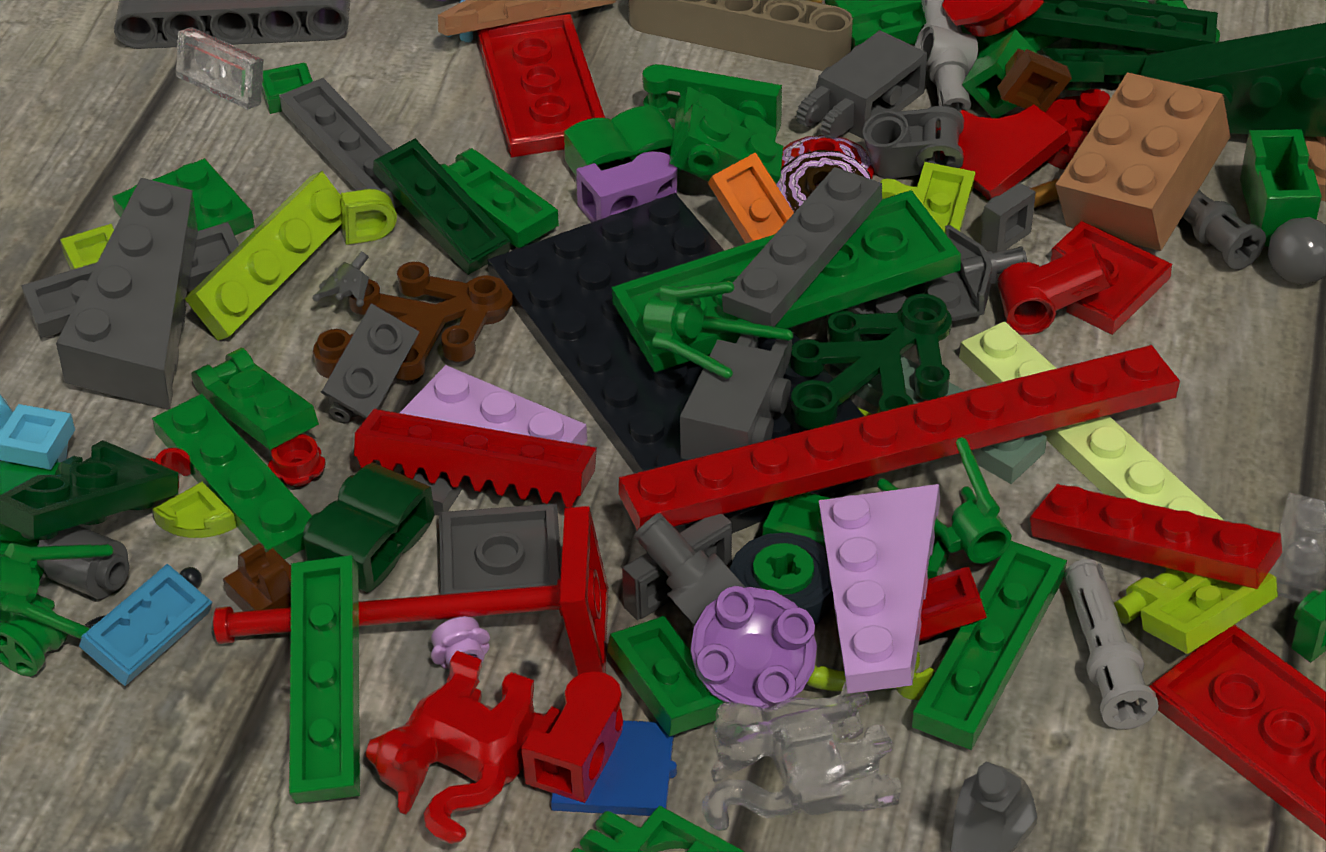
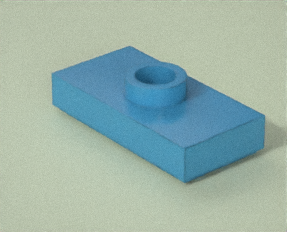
M166 564L84 633L79 647L126 686L209 613L213 602L170 565Z

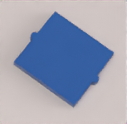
M623 720L622 733L587 801L583 803L552 793V811L584 813L610 811L621 815L651 816L659 805L667 809L669 782L671 778L677 775V764L672 761L674 735L669 737L659 722Z

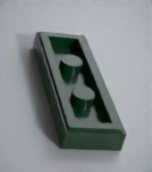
M416 138L374 160L373 173L467 275L487 265V259L510 251L511 240Z

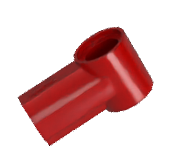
M1092 243L1042 266L1031 262L1013 264L1003 270L997 282L1007 323L1017 333L1022 335L1042 332L1054 321L1055 311L1113 286L1103 259L1095 244Z

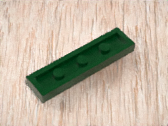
M1044 0L1041 7L1031 16L1017 23L1015 29L1039 36L1052 35L1079 39L1087 43L1102 42L1128 46L1137 50L1151 49L1167 52L1215 43L1218 13L1131 0Z

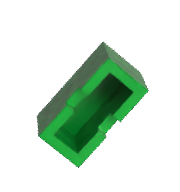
M1302 129L1249 130L1240 182L1251 224L1257 225L1265 232L1266 242L1264 247H1269L1270 238L1276 228L1288 220L1311 217L1317 220L1322 196L1314 169H1309L1308 166L1309 152Z

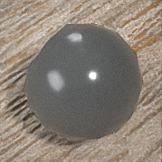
M1311 217L1290 219L1277 227L1270 238L1267 254L1273 270L1284 280L1299 285L1315 283L1325 277L1326 224Z

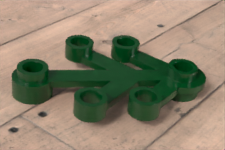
M917 294L906 299L897 313L855 314L850 311H838L833 313L828 319L827 338L829 342L803 339L794 343L791 352V368L800 376L811 377L818 375L823 371L825 364L853 363L829 383L809 380L798 384L793 389L791 394V416L798 427L803 431L831 425L837 417L838 406L877 374L880 375L882 390L878 413L914 404L912 398L906 394L901 355L913 345L916 346L920 363L915 372L914 389L916 394L926 400L946 396L949 390L950 372L947 367L942 365L939 341L949 335L952 317L944 301L934 295ZM861 334H889L883 340L860 341Z

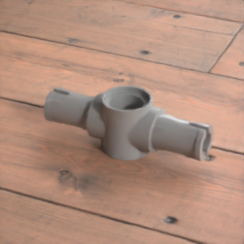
M921 0L926 24L917 36L914 47L927 52L926 70H929L930 80L937 86L939 106L955 108L959 112L961 110H969L971 107L969 93L962 83L977 59V39L971 34L962 33L961 25L956 26L948 18L942 7L944 0Z

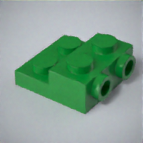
M687 86L678 100L669 164L709 182L711 176L756 152L775 184H777L781 178L783 145L775 142L776 128L767 124L760 117L748 115L724 104L713 95L703 94Z

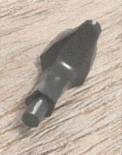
M990 762L983 763L978 767L977 774L965 779L955 809L951 852H1013L1030 835L1038 819L1034 798L1024 779L1011 769Z

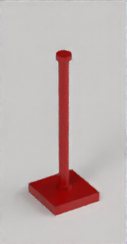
M570 507L564 510L561 578H558L557 585L360 601L359 626L453 619L463 616L478 617L559 610L560 615L564 618L578 675L591 671L606 673L609 587L590 507ZM230 606L217 607L213 617L215 638L218 644L233 643L235 637L291 632V607L234 612Z

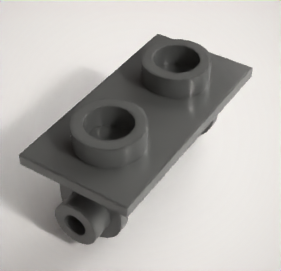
M371 303L321 391L322 394L329 397L331 405L329 409L330 415L338 421L349 422L351 417L358 415L366 419L373 409H378L419 331Z

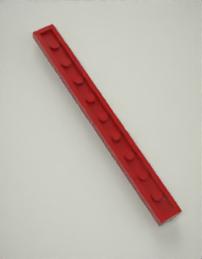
M1149 345L619 477L618 495L637 531L657 513H661L674 527L721 513L725 514L959 454L956 440L960 437L965 438L970 449L974 450L1170 400L1177 397L1180 380L1156 349Z

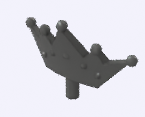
M361 251L351 264L343 262L338 268L336 267L335 271L319 285L320 290L313 295V301L317 302L320 298L337 293V300L354 295L357 299V306H363L369 277L360 271V268L368 260L369 256Z

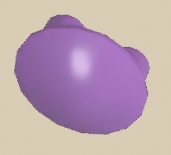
M739 586L729 587L722 591L716 600L705 607L693 628L690 652L696 674L713 696L734 708L763 711L783 706L802 692L814 671L817 650L814 637L815 624L813 618L806 610L799 608L794 602L773 590L753 587L743 588Z

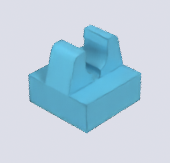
M18 404L0 432V460L50 470L55 462L65 461L67 458L68 441L75 431L71 413Z

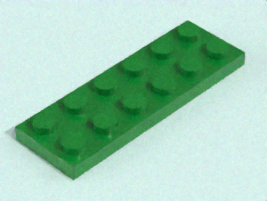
M912 190L882 199L775 327L787 329L960 271L961 253ZM774 235L611 287L614 306L654 372L688 362L689 360L672 351L653 347V337L648 336L643 324V313L649 298L655 293H660L662 285L684 287L726 281L733 283ZM722 294L693 298L694 303L702 308L703 315L749 322L723 312ZM702 328L697 337L689 338L683 343L709 355L717 340L737 343L741 334Z

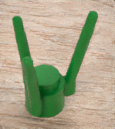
M730 281L684 287L662 285L660 293H655L649 298L643 313L644 328L648 336L653 337L652 345L654 348L672 351L725 379L732 377L733 371L731 368L683 342L689 338L697 337L702 328L790 341L793 338V332L789 329L703 315L702 308L694 303L693 298L731 293L735 287Z
M960 437L956 440V446L974 492L968 486L963 487L961 495L965 502L954 511L951 519L952 526L948 528L936 518L934 532L942 540L950 553L963 549L971 561L984 564L997 559L1008 549L1012 535L998 515L1000 507L989 492L968 441ZM883 478L877 482V487L882 492L899 489Z
M10 543L5 555L0 554L1 609L24 615L81 639L82 635L90 629L89 627L30 603L35 599L52 610L55 607L53 600L37 594L40 581L39 573L30 566V562L108 557L113 554V547L107 544L28 547Z

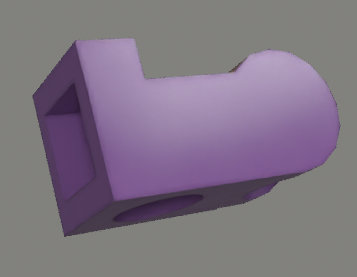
M652 151L638 155L632 162L603 171L595 163L577 168L578 207L591 222L651 202L657 198L673 193L677 194V167L669 164L670 155Z

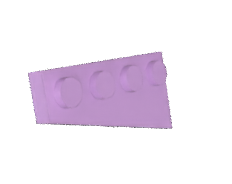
M939 484L819 500L847 692L850 694L911 686L913 684L921 631L923 599H926L928 586V565L934 547V526L940 507Z

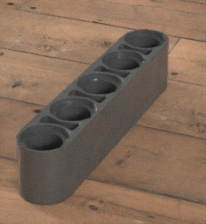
M119 0L114 33L123 45L136 49L328 41L340 38L347 31L350 0Z

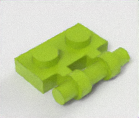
M1166 568V571L1153 579L1144 577L1128 586L1126 595L1115 601L1114 605L1121 623L1127 624L1140 616L1144 631L1189 654L1277 598L1276 576L1268 573L1258 589Z

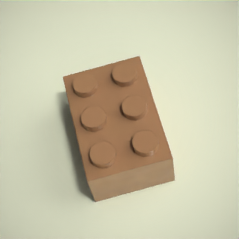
M1127 72L1055 184L1066 226L1074 228L1083 221L1125 242L1162 251L1190 205L1192 198L1201 187L1230 139L1223 94Z

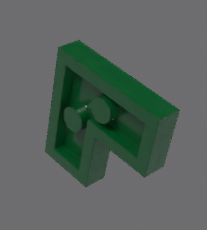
M1043 48V56L1068 67L1072 79L1064 90L1090 89V82L1121 83L1127 72L1141 75L1148 55L1143 50Z

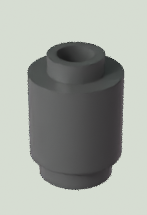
M77 525L59 531V534L52 539L39 541L38 547L107 544L113 547L114 552L108 557L37 561L38 566L53 581L94 598L102 599L119 589L127 579L129 573L128 552L124 544L117 540Z

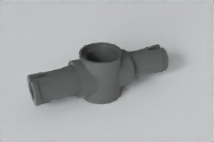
M657 513L634 534V538L669 577L666 581V584L671 588L668 596L694 625L697 623L705 607L716 600L722 591L733 586L746 588L715 553L708 556L703 550L696 552L661 513Z

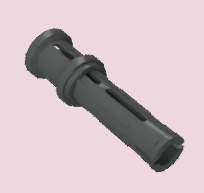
M1201 190L1197 191L1182 216L1183 219L1191 224L1195 238L1201 244L1214 246L1223 255V261L1232 269L1239 270L1252 264L1264 249L1266 242L1265 232L1257 225H1247L1239 219L1236 210L1228 202L1213 201L1203 194Z

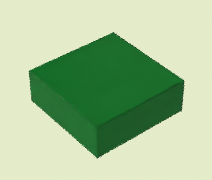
M306 63L258 72L260 85L270 114L282 112L279 95L313 82Z

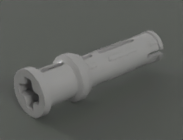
M1092 559L1076 561L1066 569L1064 578L1071 592L1080 625L1089 646L1090 656L1086 669L1090 681L1099 687L1103 698L1099 706L1102 719L1109 727L1116 729L1139 727L1150 721L1159 707L1155 692L1145 685L1142 676L1144 669L1142 654L1135 646L1126 641L1116 607L1104 577L1102 565L1100 563L1097 565L1096 561ZM1137 699L1139 700V703H1140L1138 706H1137V704H1136V700H1137Z

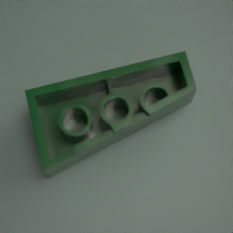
M1326 22L1150 54L1146 57L1141 76L1223 94L1229 131L1232 134H1248L1249 130L1302 129L1304 136L1326 137Z

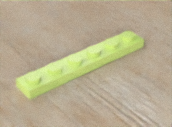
M1005 321L960 343L959 358L987 385L1056 369L1054 365ZM1109 415L1041 432L1047 436V441L1103 494L1119 498H1131L1146 504L1178 511H1189L1196 515L1223 520Z

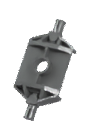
M951 225L945 226V234L961 253L960 271L840 311H850L855 314L897 313L904 301L908 299L902 293L911 292L930 294L943 300L951 314L952 321L984 315L991 284L997 282V274L1002 273L1004 269L1013 264L1027 262L1026 252L1022 246L995 253L986 251L984 246ZM861 334V337L866 335L870 338L889 334Z

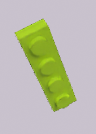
M320 171L310 176L184 298L218 341L231 336L342 224L341 195L324 172Z

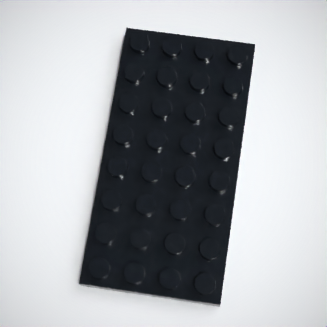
M676 193L657 198L651 202L487 259L489 276L497 277L504 281L513 294L512 308L633 473L687 460L681 458L680 415L703 368L688 361L654 372L614 306L611 287L724 251ZM793 332V338L791 339L792 344L796 343L797 341H800L797 335ZM758 338V349L771 351L777 339ZM790 357L788 368H786L783 376L784 379L791 381L790 396L784 413L775 412L771 439L803 432L791 416L792 391L798 384L805 381L817 380L826 383L832 381L833 378L825 368L820 374L815 376H800L792 370ZM847 398L838 406L837 417L832 424L863 417L864 414L850 398ZM869 477L808 493L825 496ZM775 501L723 514L732 522V534L766 520ZM701 520L674 526V528L680 533Z

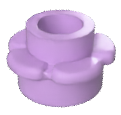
M463 616L450 619L438 626L431 636L434 646L431 658L435 664H441L444 669H450V660L456 651L482 659L483 662L484 655L490 648L488 643L490 635L485 629L480 628L478 622L472 617Z

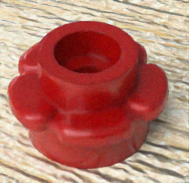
M300 434L271 450L272 460L269 461L268 467L285 484L298 487L310 483L315 477L321 475L325 469L326 461L321 456L322 452L316 441L308 435Z

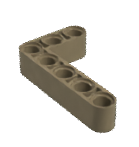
M628 0L630 26L642 33L820 71L831 67L851 52L853 18L847 10L836 6L807 0Z

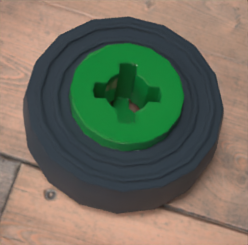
M788 532L766 534L749 541L735 554L730 570L746 588L753 587L777 592L794 602L799 608L806 610L813 618L815 625L831 611L834 600L826 548L811 538Z

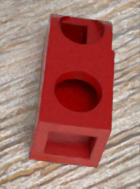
M591 671L574 677L567 684L565 690L566 705L550 733L532 729L521 747L525 784L583 803L587 801L616 746L624 726L620 708L621 688L614 677L604 672Z

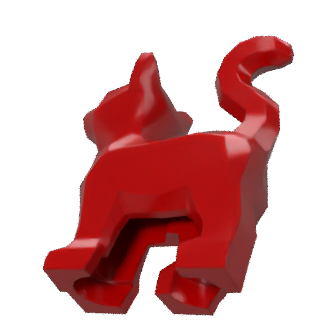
M456 651L450 660V674L447 678V683L420 700L405 725L371 739L366 750V758L376 766L380 780L398 792L397 807L399 812L405 815L411 810L429 767L434 762H440L454 768L476 781V783L449 786L430 800L424 812L426 828L440 841L449 844L461 842L466 837L467 832L464 827L452 820L450 815L456 811L482 808L490 803L502 791L503 785L512 782L522 770L523 758L521 747L531 730L535 729L549 734L561 714V711L553 706L545 714L534 712V680L513 672L505 676L502 682V700L493 708L481 703V690L476 687L480 682L478 677L482 668V659L460 651Z

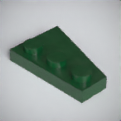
M102 440L91 446V457L83 461L82 457L72 456L61 462V474L37 475L1 494L0 523L21 532V535L26 539H52L61 530L80 524H100L107 520V516L126 510H145L151 508L155 501L178 495V472Z

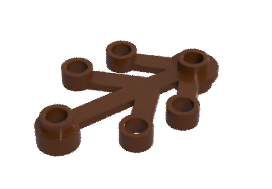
M408 262L399 267L397 270L399 291L408 297L429 295L446 299V301L433 304L380 293L378 283L368 279L363 306H357V299L354 295L348 296L349 307L356 314L365 315L372 303L419 331L417 338L395 376L401 380H414L423 375L425 372V359L446 322L462 317L459 325L451 326L443 331L441 335L443 355L448 360L454 362L466 361L473 357L476 352L475 341L483 326L503 320L513 303L512 292L500 278L483 275L464 283L430 276L428 266L421 262ZM330 329L319 335L313 347L316 370L321 376L329 379L353 334L349 335L342 329Z

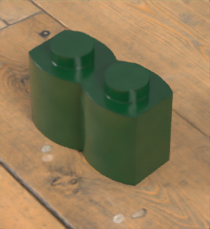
M375 463L367 464L355 475L349 476L343 482L339 490L338 500L330 503L321 512L315 513L308 520L303 532L307 561L353 555L358 565L359 589L367 593L374 590L391 573L401 554L411 549L429 528L435 516L431 487Z

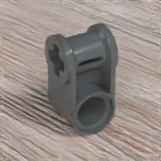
M934 106L919 110L884 111L873 115L864 124L862 132L870 163L875 170V174L879 177L896 179L905 176L921 175L924 162L960 168L963 165L964 152L958 145L959 135L964 128V118L955 108ZM937 121H941V130H938L936 127ZM940 151H943L945 154L944 160L940 159Z

